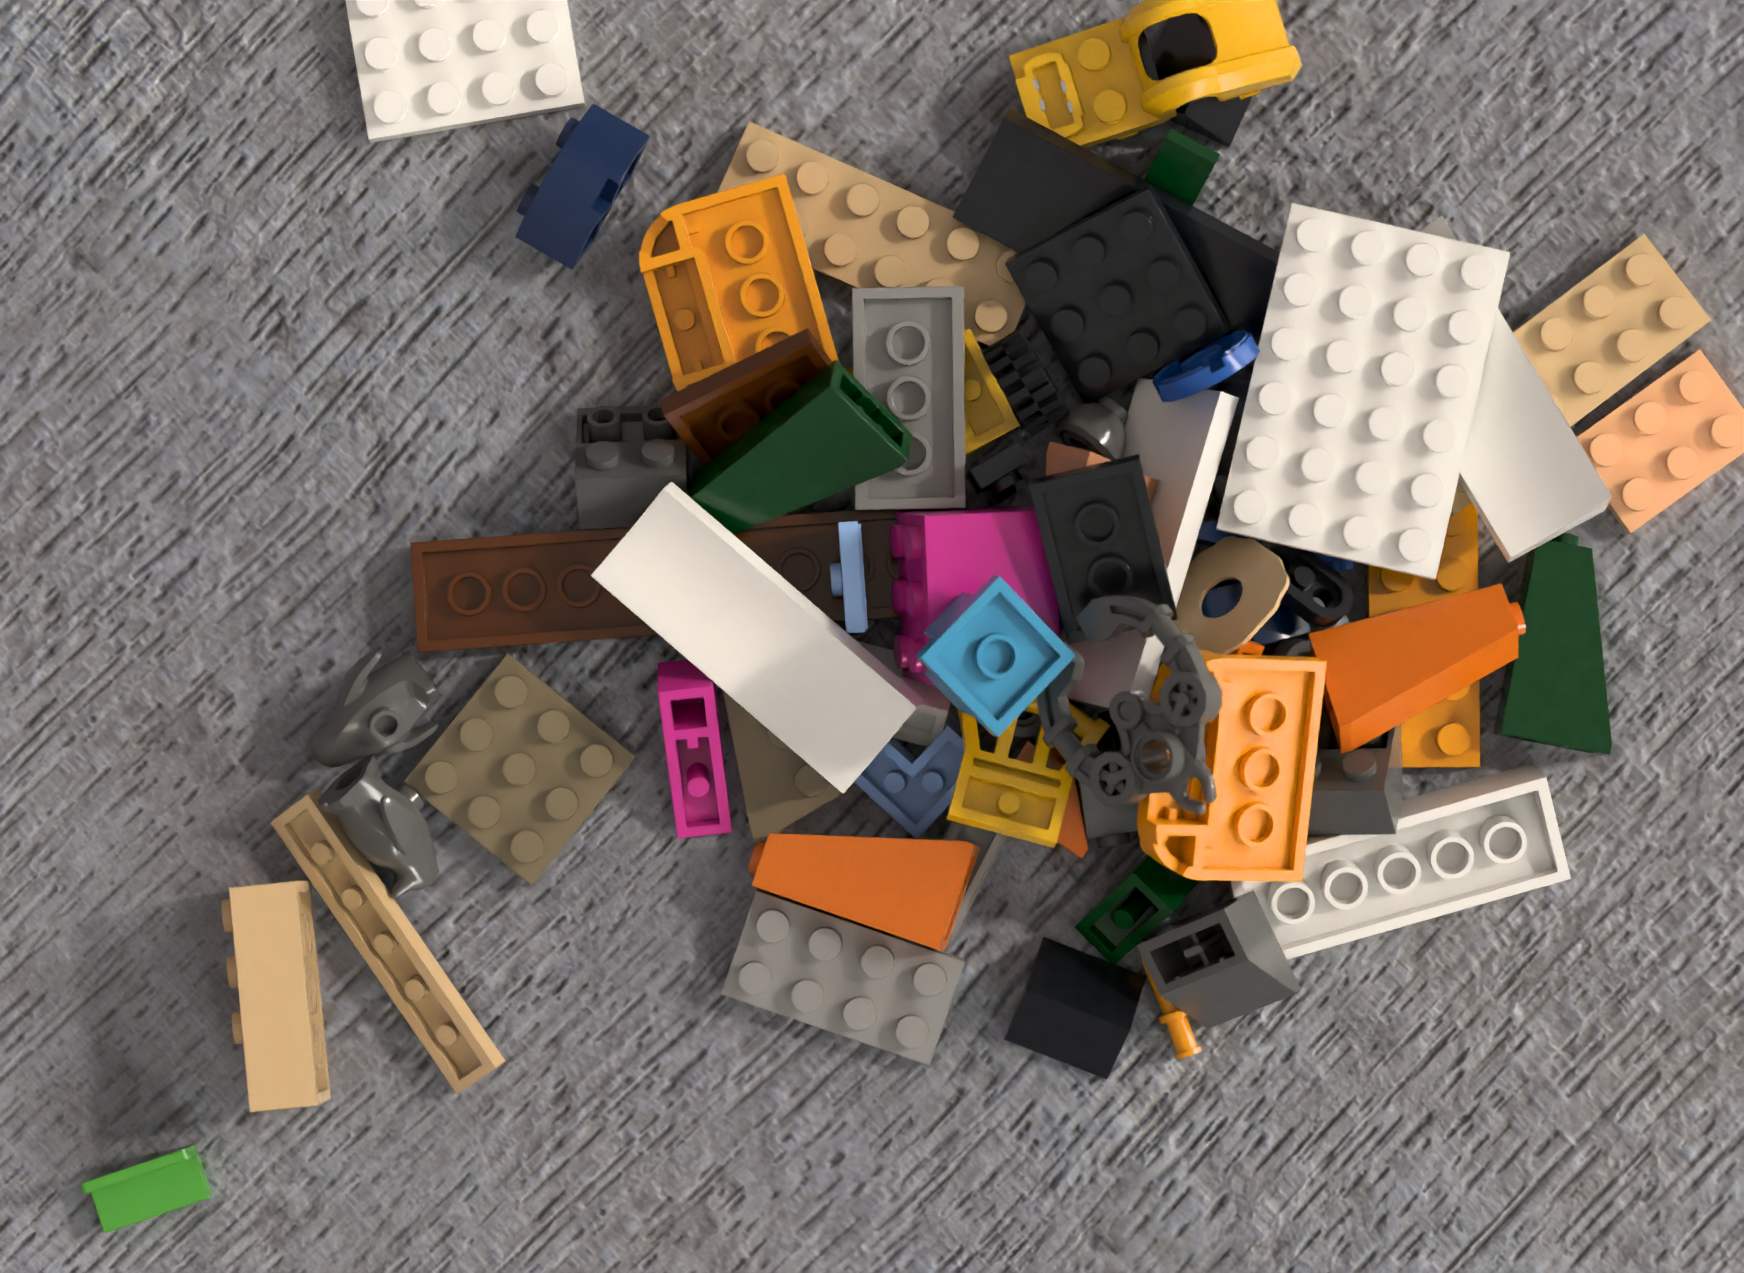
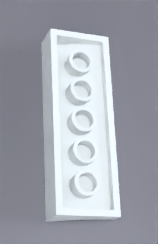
M1440 216L1419 230V232L1457 240L1443 216ZM1497 309L1458 480L1509 563L1604 512L1612 495L1502 313Z
M1141 377L1137 380L1128 410V418L1124 423L1126 449L1123 458L1139 454L1144 475L1159 481L1151 506L1175 606L1177 607L1239 398L1222 391L1205 389L1180 400L1162 402L1153 385V380ZM1063 626L1060 639L1062 642L1067 643L1066 634ZM1138 629L1122 632L1118 638L1105 642L1092 643L1086 640L1069 644L1082 655L1085 661L1082 679L1068 695L1069 700L1110 711V703L1119 692L1140 690L1150 697L1164 646L1155 635L1150 638H1143Z
M672 481L662 489L633 527L591 575L843 794L924 701L919 694Z
M1530 763L1402 800L1396 834L1307 835L1302 881H1227L1232 899L1254 890L1279 945L1288 960L1569 880L1571 877L1547 778L1535 763Z

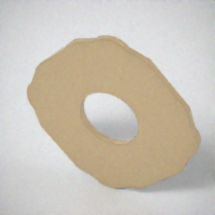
M1229 536L1219 540L1215 545L1200 552L1189 564L1176 607L1178 620H1173V622L1183 634L1190 633L1194 637L1198 650H1207L1215 654H1229L1241 648L1277 611L1282 597L1289 587L1290 579L1285 572L1281 558L1253 538ZM1227 579H1235L1242 583V596L1238 604L1230 612L1217 618H1208L1203 615L1201 609L1203 599L1214 585Z

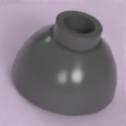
M1103 396L1098 403H1085L1072 407L1068 410L1070 414L1055 422L1057 436L1064 445L1091 451L1110 460L1123 458L1126 449V432L1123 423L1128 418V413L1114 400Z

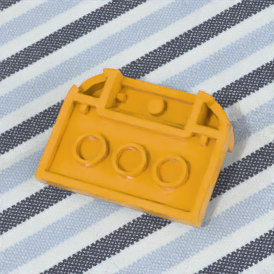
M785 173L674 205L660 213V216L651 224L644 236L641 251H639V265L672 374L671 379L677 392L806 328L810 330L831 361L837 360L839 362Z
M1199 650L1208 672L1216 677L1222 689V707L1216 719L1205 725L1203 740L1206 750L1205 764L1210 769L1215 780L1217 798L1213 803L1206 802L1203 798L1202 783L1196 778L1190 780L1187 789L1191 799L1203 801L1206 804V811L1202 815L1185 811L1174 801L1169 792L1147 794L1145 799L1141 800L1138 804L1137 828L1140 837V847L1145 854L1152 857L1159 864L1193 880L1302 881L1327 661L1317 657L1215 654L1207 650ZM1162 663L1158 670L1157 681L1150 698L1160 703V689L1165 679L1171 675L1170 668L1166 667L1164 663Z

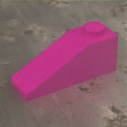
M688 659L657 663L658 698L677 839L732 833L716 684Z

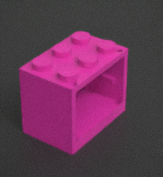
M1017 505L896 512L897 524H892L890 527L889 543L892 556L894 558L898 557L899 580L893 581L891 596L895 613H900L901 635L895 636L893 649L895 664L897 668H902L903 677L934 685L924 674L927 668L915 657L930 641V638L924 631L961 593L975 594L993 575L1000 576L1059 637L1058 602L1033 506Z

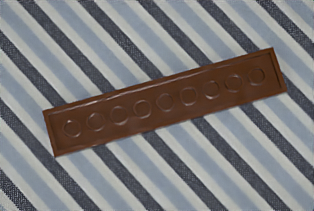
M938 509L850 510L782 515L737 533L734 536L835 623L845 622L843 596L832 597L830 564L840 563L838 522L858 521V524H861L867 620L900 618V613H895L893 609L891 590L893 581L899 580L898 557L894 558L890 550V527L892 524H897L896 512ZM604 528L411 542L418 653L660 636L591 576L631 528Z

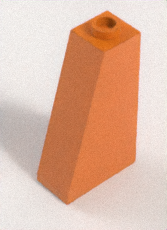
M1502 583L1308 634L1310 657H1317L1327 661L1323 701L1341 754L1355 750L1518 658V635L1526 633L1525 621L1518 602L1509 603Z
M769 833L766 843L759 841L756 844L749 862L748 873L754 874L751 886L945 952L980 847L966 841Z

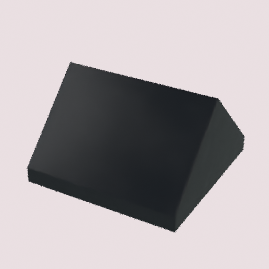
M1186 13L1168 19L1152 53V59L1159 80L1212 63L1196 13ZM1253 96L1241 100L1240 97L1225 102L1219 101L1217 97L1197 99L1175 109L1177 115L1169 120L1230 147Z
M1043 937L1004 1040L1107 1079L1130 1031L1146 976Z

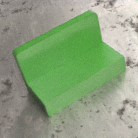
M196 1144L80 1184L83 1194L90 1192L92 1194L104 1233L212 1197Z

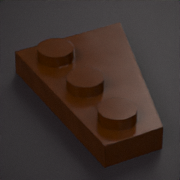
M806 328L661 399L663 415L702 465L705 466L830 365L832 361L810 330Z

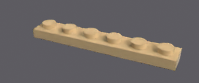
M317 789L307 794L270 823L458 1095L506 1061L370 863L356 850L347 838L334 812H326L320 808L318 800L322 794Z

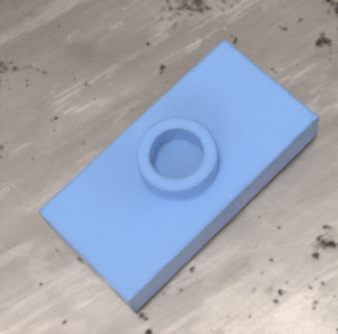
M858 521L838 522L840 563L830 564L832 597L843 596L845 631L849 635H863L868 631L861 524H858Z

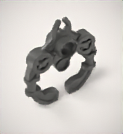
M1128 595L1092 599L1078 615L1077 620L1086 639L1092 643L1116 639L1128 625L1137 628L1143 638H1150L1155 635L1166 648L1165 652L1161 655V661L1171 671V675L1165 679L1160 689V703L1140 690L1119 692L1110 703V716L1119 732L1122 749L1107 751L1100 755V751L1095 744L1082 746L1072 733L1078 726V722L1071 715L1068 695L1081 681L1085 661L1079 652L1066 642H1063L1076 657L1037 696L1039 716L1045 732L1043 741L1048 748L1056 747L1067 762L1065 770L1071 777L1074 776L1083 785L1090 788L1095 798L1105 806L1123 807L1135 805L1145 799L1147 794L1169 792L1174 801L1185 811L1202 815L1206 811V804L1203 801L1191 799L1188 795L1187 787L1191 779H1199L1202 783L1204 800L1213 803L1217 798L1215 780L1210 769L1205 764L1206 750L1203 740L1205 725L1216 719L1222 707V689L1216 677L1208 672L1194 637L1190 633L1183 634L1171 619L1173 616L1171 608L1167 604L1158 606L1148 600Z

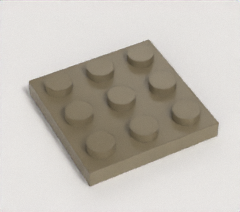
M507 653L404 782L529 884L534 885L637 757Z

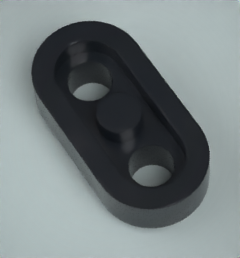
M1266 541L1260 542L1261 545L1280 557L1290 583L1282 597L1281 603L1310 625L1326 628L1337 624L1349 611L1353 602V593L1349 583L1340 573L1310 551ZM1313 597L1319 598L1324 603L1325 607H1322L1318 603H1316L1313 600Z

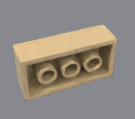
M310 880L229 888L230 899L222 900L221 911L225 933L233 932L235 955L227 956V977L230 989L238 988L240 1011L232 1012V1031L235 1044H243L249 1110L250 1112L317 1106L330 1100L331 1096Z

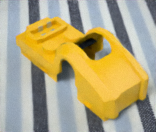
M1144 0L1132 7L1123 18L1009 55L1026 117L1084 148L1116 138L1120 140L1138 134V131L1162 124L1177 115L1175 109L1197 99L1217 97L1219 101L1225 102L1240 97L1241 100L1261 93V89L1291 82L1300 70L1302 63L1296 47L1290 46L1277 5L1278 0ZM1196 13L1212 63L1159 80L1144 29L1152 24L1175 16Z

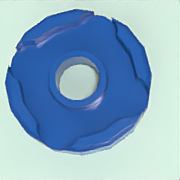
M1236 330L1196 349V354L1185 361L1181 358L1169 363L1156 374L1152 382L1162 402L1180 400L1203 391L1231 376L1251 362L1260 350L1250 332L1248 334L1247 331Z

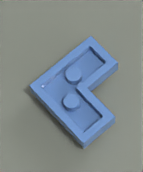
M951 721L917 759L892 737L854 781L915 839H918L951 803L964 752L961 728Z

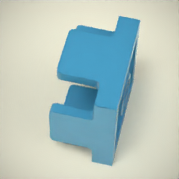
M993 575L975 594L961 593L924 631L930 638V641L915 655L927 668L924 672L925 676L956 708L963 713L972 715L991 735L999 737L1076 657L1014 590L997 575Z

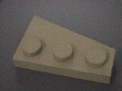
M722 690L754 846L759 841L762 842L767 839L769 833L781 831L843 795V793Z

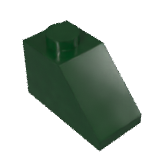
M1171 128L1144 180L1193 206L1220 154Z
M1146 855L1087 913L1075 928L1110 963L1116 964L1171 915L1201 880L1186 878Z

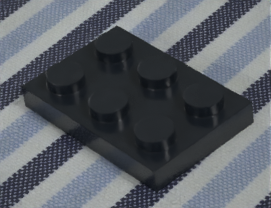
M1139 454L1029 479V488L1068 644L1088 640L1077 617L1092 599L1100 597L1128 595L1148 600L1158 606L1167 604L1173 611L1171 619L1178 620ZM1128 625L1123 632L1137 628Z

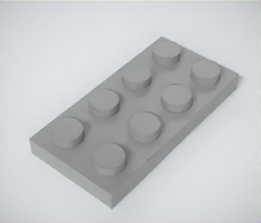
M964 287L852 288L853 377L912 433L909 458L904 465L855 485V510L967 509Z
M757 888L721 995L930 1065L965 964V959Z

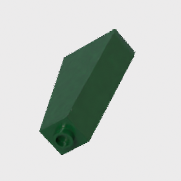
M835 360L693 474L688 496L735 535L900 468L908 461L912 433Z
M1563 533L1527 553L1518 601L1524 617L1526 633L1518 635V658L1506 664L1493 735L1600 756L1610 755L1612 739L1592 548L1578 546V536Z

